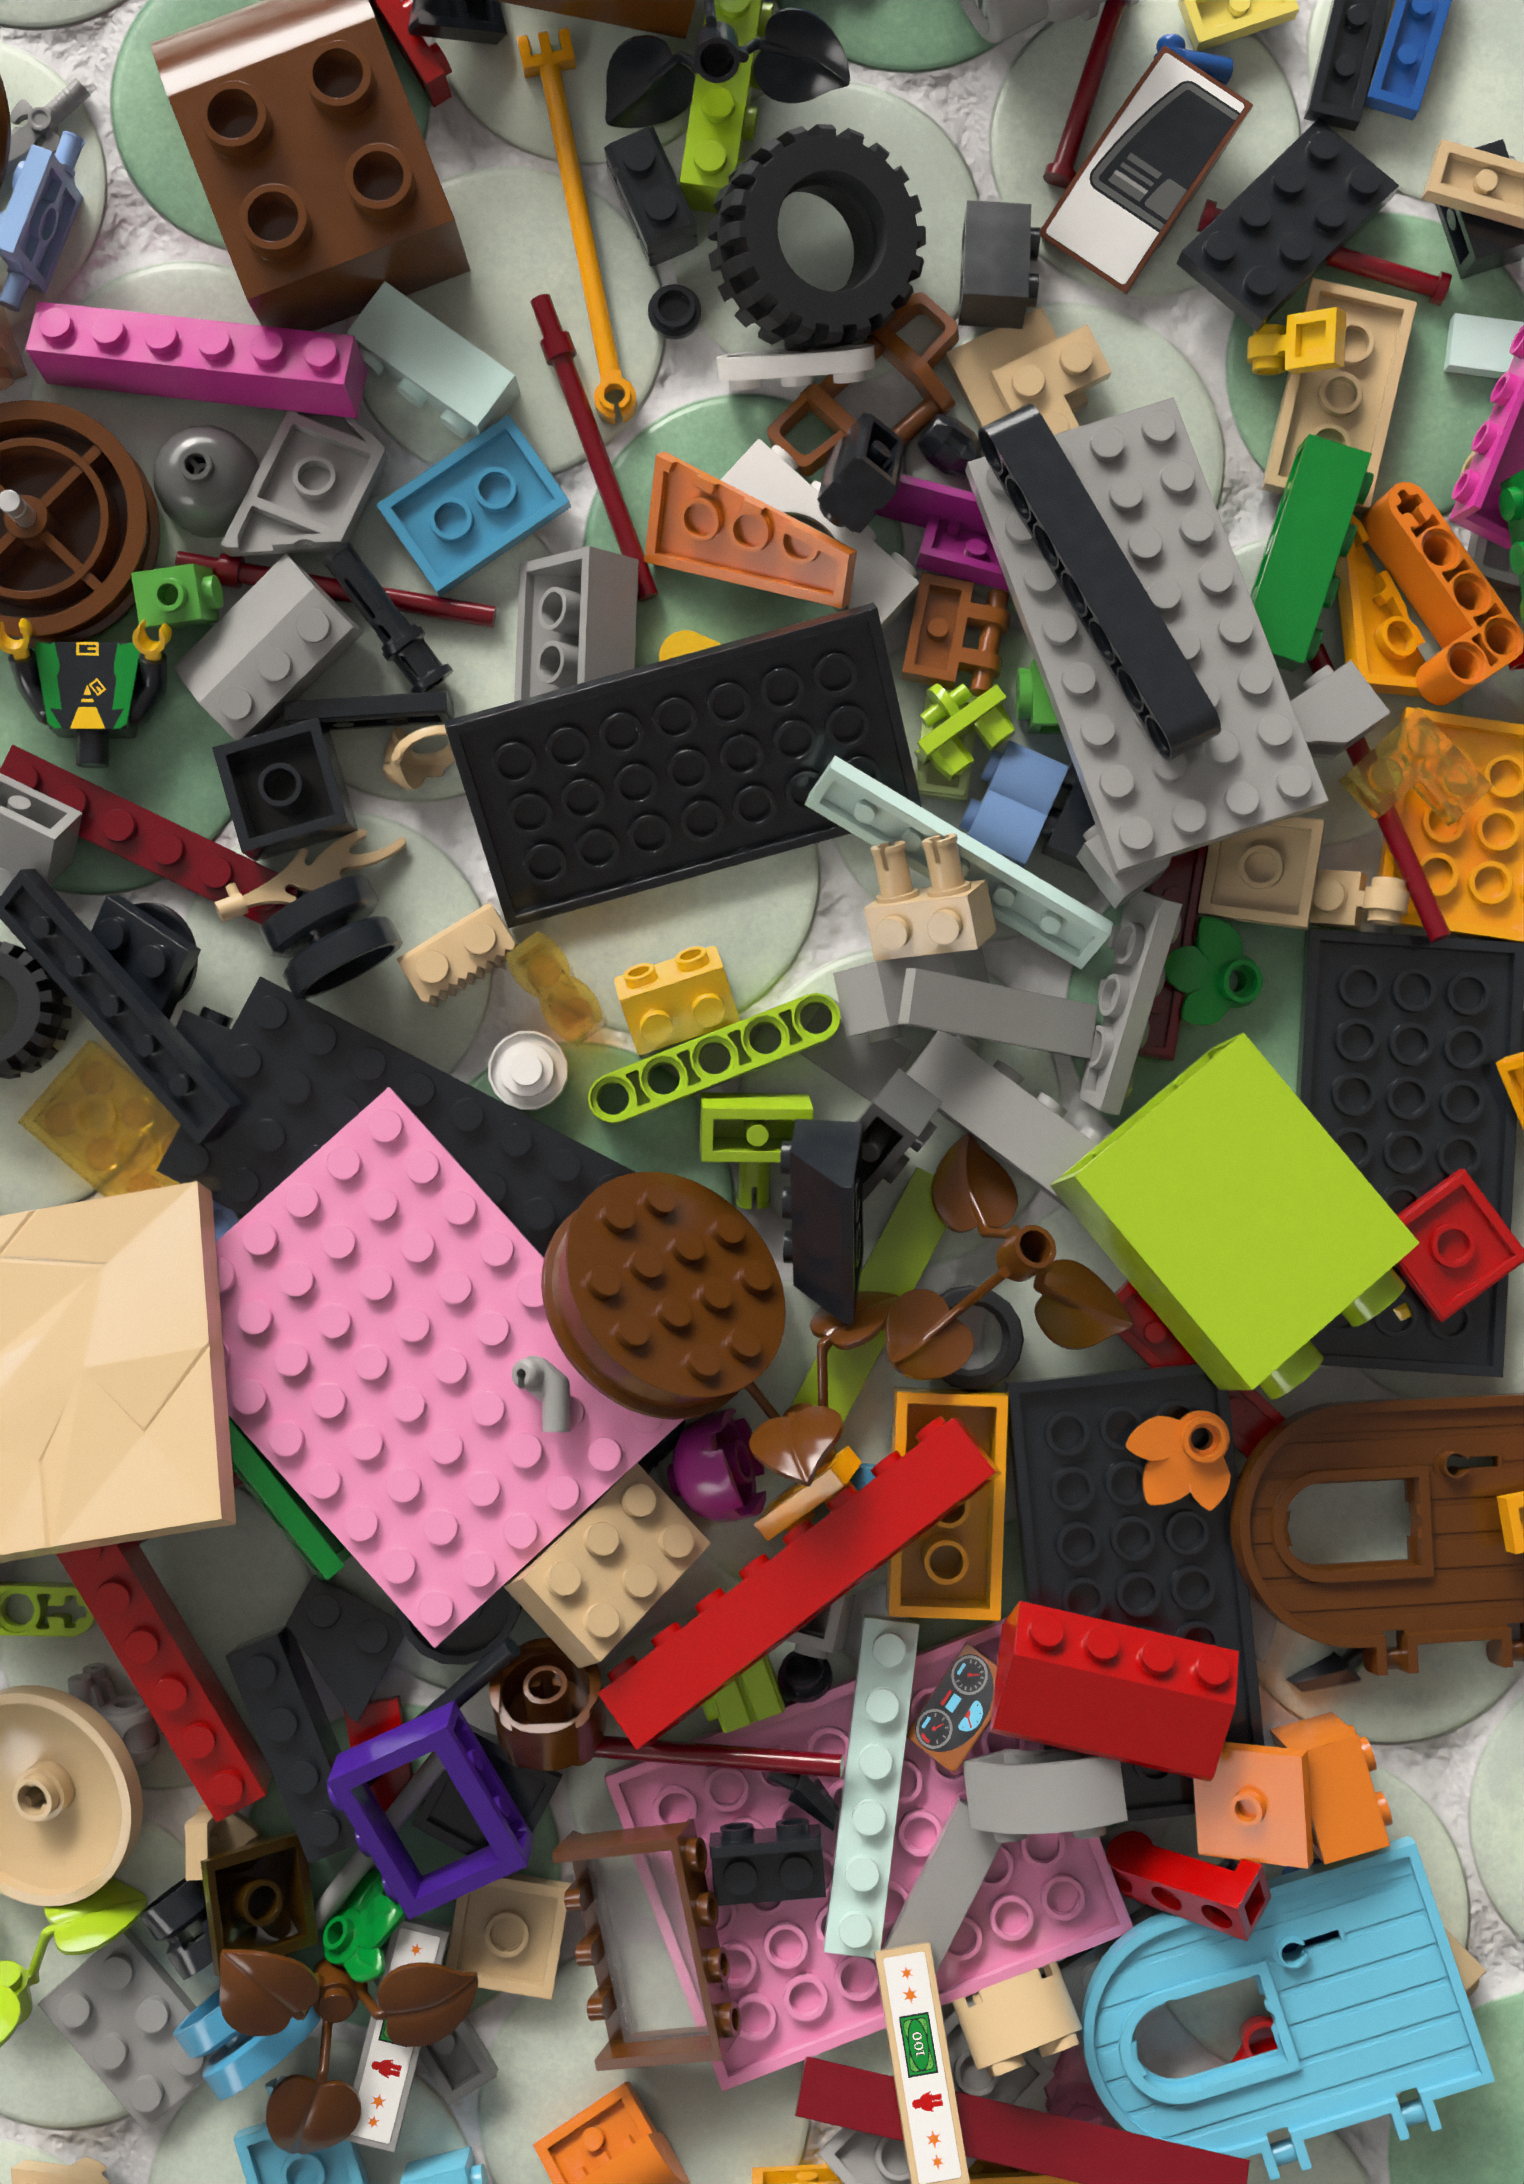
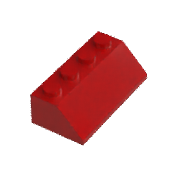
M1019 1601L1002 1624L990 1732L1210 1782L1214 1778L1236 1706L1239 1651Z

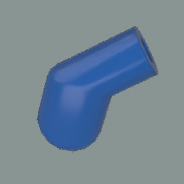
M1166 34L1157 41V53L1154 55V59L1165 45L1223 85L1230 81L1233 72L1232 58L1185 49V40L1178 34Z

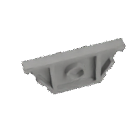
M287 411L221 543L224 553L236 557L333 551L338 546L347 543L388 461L386 449L370 431L363 429L358 423L357 418Z

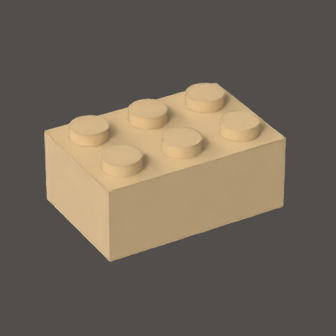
M636 1463L520 1569L503 1587L578 1668L601 1662L711 1543L644 1469Z

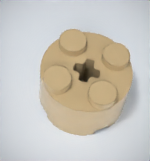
M1057 1961L1043 1967L1046 1974L1044 1979H1042L1039 1968L979 1990L978 1993L972 1995L975 2003L972 2007L968 2006L965 1996L952 2002L977 2070L986 2067L989 2077H996L1026 2065L1022 2053L1038 2047L1041 2056L1045 2057L1079 2044L1075 2032L1083 2028Z

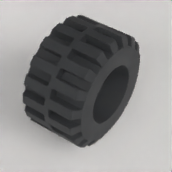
M3 941L0 942V979H6L14 988L18 999V1014L11 1029L0 1037V1078L13 1079L21 1077V1072L33 1073L42 1068L39 1062L42 1058L52 1060L59 1052L53 1047L56 1039L66 1040L69 1030L61 1028L63 1018L71 1019L72 1007L63 1005L62 998L67 997L66 993L27 949Z

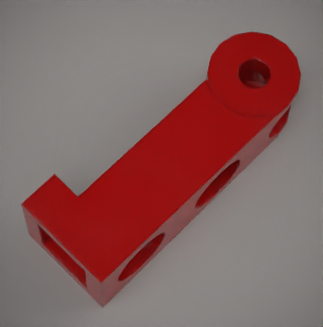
M1136 1831L1124 1832L1114 1837L1106 1850L1107 1862L1122 1894L1136 1899V1901L1244 1941H1248L1272 1897L1263 1865L1242 1858L1235 1871L1155 1846L1147 1835Z

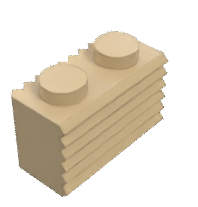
M489 902L396 960L420 1000L429 1006L438 1007L439 1000L447 1002L448 995L456 996L457 989L465 991L466 984L474 985L476 978L483 980L485 972L492 974L494 967L502 968L503 961L511 963L512 956L520 957L521 948L497 909Z

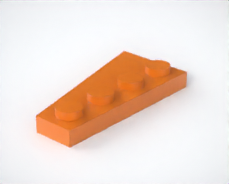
M665 451L656 454L644 562L841 609L849 605L857 550Z

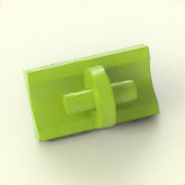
M936 683L927 690L928 697L933 705L922 712L919 718L927 728L934 725L940 719H943L945 722L917 741L919 748L914 751V754L923 766L931 761L938 771L949 781H952L974 763L973 757L960 741L964 736L975 730L990 751L996 749L1013 736L1015 728L1003 708L1006 695L996 684L962 710H959L958 706L972 697L968 688L961 684L948 694L941 685Z

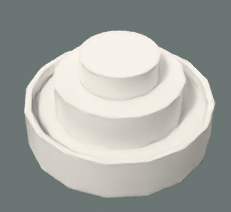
M518 1031L505 1037L494 1048L488 1062V1079L494 1093L505 1104L520 1110H539L552 1104L563 1093L569 1078L568 1061L563 1049L551 1037L537 1031Z

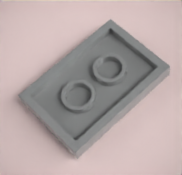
M130 1928L117 1939L97 1950L37 2004L144 2131L204 2079L202 2077L204 2067L210 2057L217 2051L215 2050L209 2055L190 2059L172 2033L197 2006Z

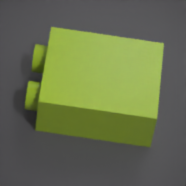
M1241 1033L1208 1050L1049 1185L1219 1390H1254L1259 1385L1272 1400L1296 1388L1321 1365L1324 1357L1310 1339L1341 1313L1352 1327H1357L1377 1316L1401 1295L1406 1285L1392 1267L1419 1244V1241L1245 1033Z

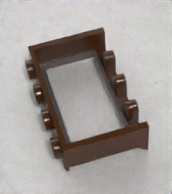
M694 1818L680 1823L586 1834L573 1830L551 1853L553 1863L572 1862L576 1880L565 1891L564 1904L567 1912H583L587 1934L576 1946V1962L579 1967L594 1966L598 1985L587 2001V2016L590 2021L605 2020L609 2038L608 2043L594 2060L596 2071L723 2060L740 2034L741 2015L738 2004L735 2001L731 2002L727 1983L730 1974L729 1956L725 1947H720L716 1930L719 1917L718 1903L715 1894L708 1891L704 1872L707 1867V1849L704 1840L701 1837H697Z

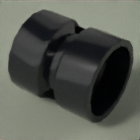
M183 1878L141 1911L139 1916L156 1941H168L169 1946L165 1954L181 1978L185 1980L211 1964L213 1959L203 1880L186 1881ZM198 1920L202 1929L192 1936L185 1928Z

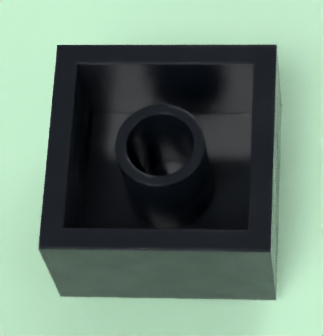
M318 717L212 747L241 852L255 862L343 837L358 830L330 730Z

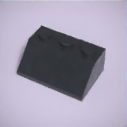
M796 1119L792 1141H782L780 1156L781 1174H789L791 1186H784L782 1194V1219L792 1220V1231L785 1230L783 1262L793 1263V1286L842 1323L854 1324L864 1257L863 1122Z

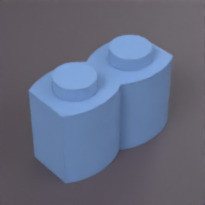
M1009 740L1003 753L996 750L992 751L980 778L990 784L982 802L971 799L959 828L967 831L968 836L1024 868L1069 766Z

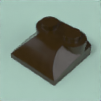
M293 1830L276 1836H256L244 1846L200 1861L215 1976L220 1977V1954L223 1949L257 1950L284 1956L319 1944L309 1864L296 1831Z

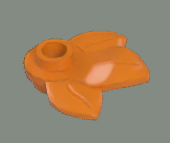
M1197 1410L1187 1413L1180 1420L1163 1415L1155 1416L1136 1427L1130 1434L1126 1442V1448L1136 1456L1148 1460L1142 1479L1144 1497L1148 1504H1169L1191 1493L1193 1498L1202 1507L1211 1511L1221 1502L1228 1491L1231 1475L1224 1456L1229 1448L1230 1434L1225 1422L1216 1414ZM1198 1428H1205L1209 1434L1208 1442L1201 1448H1195L1191 1441L1192 1434Z

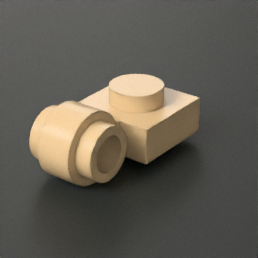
M1318 869L1309 925L1360 929L1363 910L1368 912L1367 922L1398 926L1400 925L1401 916L1407 915L1410 892L1405 890L1406 881L1399 878L1379 876L1373 877L1371 886L1366 887L1367 875L1362 872Z

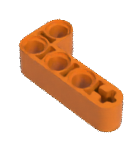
M1411 482L1397 483L1378 499L1368 511L1363 513L1361 523L1370 538L1367 542L1442 648L1441 651L1423 663L1417 671V688L1428 702L1439 706L1448 705L1518 658L1524 649V634L1520 626L1431 499L1419 486Z

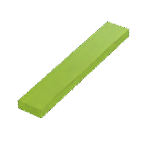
M919 1167L915 1168L861 1271L859 1291L886 1292L900 1297L905 1292L915 1289L947 1228L939 1219L932 1204L931 1185L934 1175ZM885 1328L877 1336L861 1346L851 1350H840L832 1346L828 1351V1406L841 1415L843 1423L886 1344ZM817 1356L790 1407L799 1403H809L812 1406H818Z

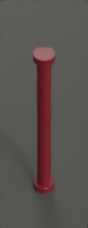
M1126 0L1105 1L1054 161L1047 164L1043 175L1044 181L1048 184L1067 189L1076 175L1073 168L1127 4Z
M1206 200L1198 222L1197 232L1201 233L1223 211V209L1216 208V201ZM1342 247L1325 264L1430 297L1429 303L1437 306L1442 305L1452 279V274L1443 271L1436 276L1346 247Z

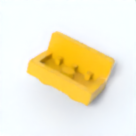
M700 946L690 947L679 952L675 958L655 965L642 963L632 966L623 975L614 979L618 998L638 1056L719 1030L740 1021L716 946L707 948Z

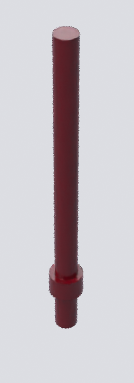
M550 294L536 296L530 303L543 339L540 341L547 365L553 366L620 552L624 556L639 560L637 599L639 602L650 600L658 595V591L647 562H644L645 555L573 358L577 355L572 338L568 331H563Z
M178 551L175 559V566L197 564L213 569V575L218 577L221 586L238 589L241 588L242 584L254 586L272 568L246 563L243 556L232 557L225 553H221L218 558ZM307 573L332 600L353 603L336 578ZM383 587L400 612L490 628L494 627L496 606Z
M1320 643L1313 661L1307 660L1312 674H1315L1327 665H1330L1333 671H1335L1324 644ZM1363 737L1346 749V752L1402 879L1406 881V889L1410 892V898L1430 943L1441 941L1449 937L1451 932L1367 741Z
M603 1735L599 1745L596 1747L594 1756L595 1758L842 1778L844 1770V1756L842 1754L657 1740L650 1746L636 1750L628 1737Z

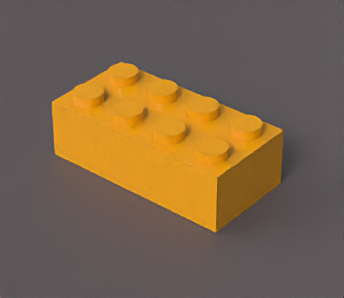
M894 1387L891 1453L898 1451L903 1457L919 1444L915 1435L927 1424L940 1416L946 1422L955 1417L963 1421L1002 1474L887 1562L886 1609L888 1615L892 1617L1001 1621L1008 1396L1002 1391Z

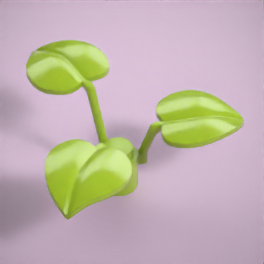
M112 1878L98 1891L80 1901L61 1906H45V1916L51 1925L41 1931L29 1969L25 1970L24 1967L11 1960L0 1961V2048L10 2039L18 2025L26 2021L32 2012L33 2002L30 1986L40 1981L39 1969L49 1941L54 1937L57 1949L65 1955H83L103 1948L122 1935L139 1919V1914L148 1905L147 1898L142 1892Z

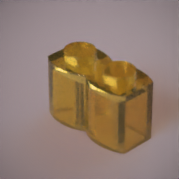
M537 931L506 954L508 967L514 979L528 994L539 1001L546 1022L565 1041L577 1047L607 1025L606 1014L600 1001L586 984L575 978L568 958L548 936Z

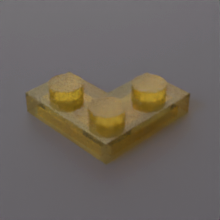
M1417 707L1338 780L1374 820L1384 815L1413 788L1448 827L1460 819L1493 787L1420 707Z

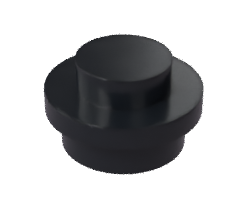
M671 284L660 288L653 294L648 305L650 324L659 335L668 339H682L689 336L696 330L701 320V305L698 297L691 289L683 285Z
M794 1651L790 1652L783 1659L778 1671V1683L782 1693L788 1699L798 1703H809L818 1700L827 1693L833 1680L832 1669L827 1659L814 1658Z

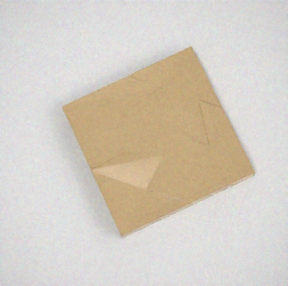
M198 1181L0 1216V1563L236 1524L212 1191Z

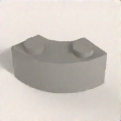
M982 946L975 950L876 961L833 973L846 1037L868 1034L870 1043L902 1037L900 1027L908 1026L898 1024L906 968H919L990 983Z
M1007 1748L962 1762L971 1828L994 1833V1840L997 1842L1020 1841L1027 1838L1028 1834L1072 1832L1073 1837L1080 1839L1096 1838L1107 1833V1825L1128 1820L1120 1761L1063 1748L1051 1750H1017Z

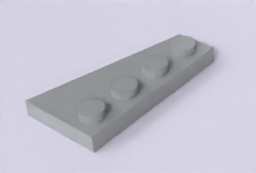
M1147 889L1142 890L1125 902L1121 926L1113 925L1111 935L1108 937L1107 948L1114 949V964L1112 974L1106 979L1100 980L1097 1001H1099L1100 1012L1104 1015L1102 1026H1095L1091 1059H1086L1079 1094L1080 1099L1097 1110L1115 1115H1120L1123 1101L1130 1096L1133 1089L1134 1075L1132 1071L1138 1051L1145 1045L1149 1035L1150 1026L1148 1018L1154 998L1161 992L1165 982L1164 965L1170 945L1177 939L1181 928L1180 912L1183 904Z

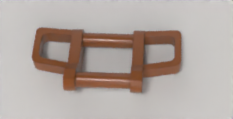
M923 292L913 294L905 306L895 310V317L890 322L867 335L868 339L863 342L874 344L875 361L882 355L915 386L923 398L914 409L891 429L904 440L905 445L923 430L937 414L946 416L956 407L953 397L935 374L933 368L942 360L946 352L950 351L958 343V325L953 318ZM925 315L943 333L920 356L896 332L916 316ZM833 374L827 375L818 384L813 382V384L808 385L800 392V396L767 428V435L771 446L778 445L784 449L798 466L796 470L806 477L813 475L826 464L828 453L843 436L847 437L848 430L856 422L834 400L851 383H833ZM811 411L835 434L813 452L804 455L799 453L784 437Z

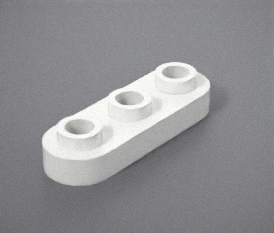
M862 343L845 344L834 348H811L805 352L787 351L786 349L738 352L716 357L718 380L729 381L730 390L739 391L762 387L761 379L781 378L782 387L813 384V376L833 374V383L838 384L866 380L865 371L875 368L874 344Z

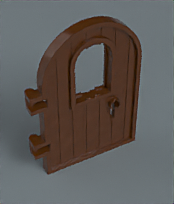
M1524 1393L1329 1402L1301 1410L1276 1425L1260 1440L1244 1464L1236 1483L1231 1506L1230 1531L1235 1559L1240 1573L1255 1599L1278 1622L1310 1639L1337 1647L1366 1648L1362 1653L1364 1668L1377 1676L1388 1675L1389 1669H1399L1408 1674L1419 1673L1418 1644L1490 1640L1486 1645V1654L1491 1663L1508 1668L1513 1667V1661L1524 1662V1553L1513 1554L1506 1551L1497 1496L1524 1491ZM1451 1455L1470 1459L1469 1457L1492 1456L1493 1465L1450 1466L1448 1469L1446 1467L1447 1460ZM1404 1480L1405 1502H1409V1513L1412 1518L1410 1522V1536H1407L1408 1559L1311 1564L1301 1561L1291 1553L1288 1546L1293 1545L1287 1529L1291 1511H1287L1294 1497L1306 1487L1314 1484ZM1508 1623H1520V1639H1512V1628L1508 1627ZM1396 1630L1397 1647H1387L1386 1636L1383 1635V1631Z

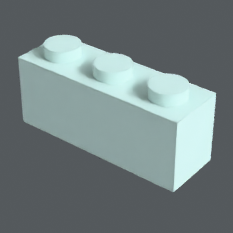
M384 281L346 332L347 335L355 336L368 372L377 377L382 372L389 375L398 382L396 389L407 400L420 408L425 403L432 406L441 413L439 420L450 431L463 439L468 434L476 437L501 420L521 393L515 374L386 281Z

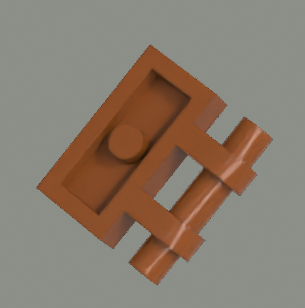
M921 572L900 680L930 686L938 683L943 688L953 690L957 670L973 675L970 686V693L979 697L992 688L993 681L999 678L1003 660L998 655L1003 634L1008 632L1011 614L1007 611L1009 593L1000 589H992L988 592L986 605L971 602L974 582ZM966 626L977 627L981 631L978 650L962 647Z

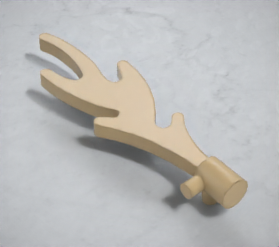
M359 829L334 842L318 855L309 866L305 864L308 850L302 848L289 865L277 876L243 896L239 892L236 883L228 884L225 888L229 897L214 902L216 911L223 923L247 914L248 909L266 904L288 905L297 900V898L288 894L285 891L286 888L292 887L309 893L330 882L341 879L340 873L343 871L369 867L392 857L405 847L406 840L401 837L383 849L365 854H352L349 850L367 836L366 829Z

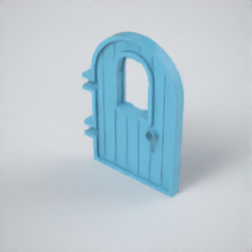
M1411 1836L1390 1841V1846L1329 1864L1319 1863L1310 1866L1308 1869L1303 1868L1268 1879L1267 1883L1272 1897L1248 1941L1238 1939L1168 1912H1162L1149 1917L1124 1933L1105 1953L1094 1970L1083 2002L1081 2026L1083 2029H1081L1089 2075L1102 2103L1112 2117L1126 2131L1238 2158H1246L1261 2153L1270 2181L1281 2178L1277 2167L1298 2161L1302 2171L1312 2168L1303 2141L1305 2139L1389 2114L1399 2140L1410 2139L1407 2127L1427 2121L1432 2131L1442 2129L1433 2100L1495 2082L1417 1845ZM1338 1930V1937L1304 1947L1305 1943L1303 1940ZM1289 1943L1299 1944L1291 1953L1282 1952L1285 1945ZM1254 1976L1260 1995H1265V2007L1267 2011L1271 2012L1273 2019L1271 2029L1278 2049L1176 2079L1159 2076L1143 2065L1138 2058L1137 2040H1134V2031L1138 2022L1147 2012L1165 2004L1168 2000H1179ZM1412 2088L1416 2089L1417 2099L1399 2104L1396 2093ZM1287 2127L1290 2135L1289 2138L1269 2144L1266 2133Z

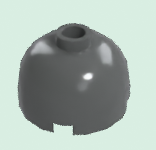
M213 425L191 426L174 434L161 447L153 467L154 490L164 512L181 528L191 531L192 534L202 538L225 537L260 464L252 449L234 433Z

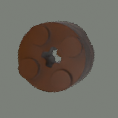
M550 1637L538 1638L523 1643L519 1646L520 1656L489 1683L490 1702L498 1740L502 1749L507 1754L510 1763L517 1768L555 1771L587 1764L595 1756L596 1747L604 1735L607 1722L605 1704L597 1694L603 1689L598 1664L578 1668Z

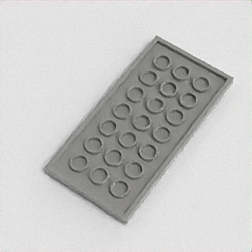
M1174 397L1054 435L1218 714L1221 724L1219 735L1169 761L1164 759L1154 747L986 458L982 457L967 462L966 475L1114 876L1324 807L1329 800Z

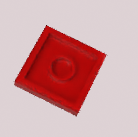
M1458 1169L1397 1214L1398 1218L1419 1241V1244L1395 1265L1437 1322H1444L1524 1263V1248L1465 1169Z

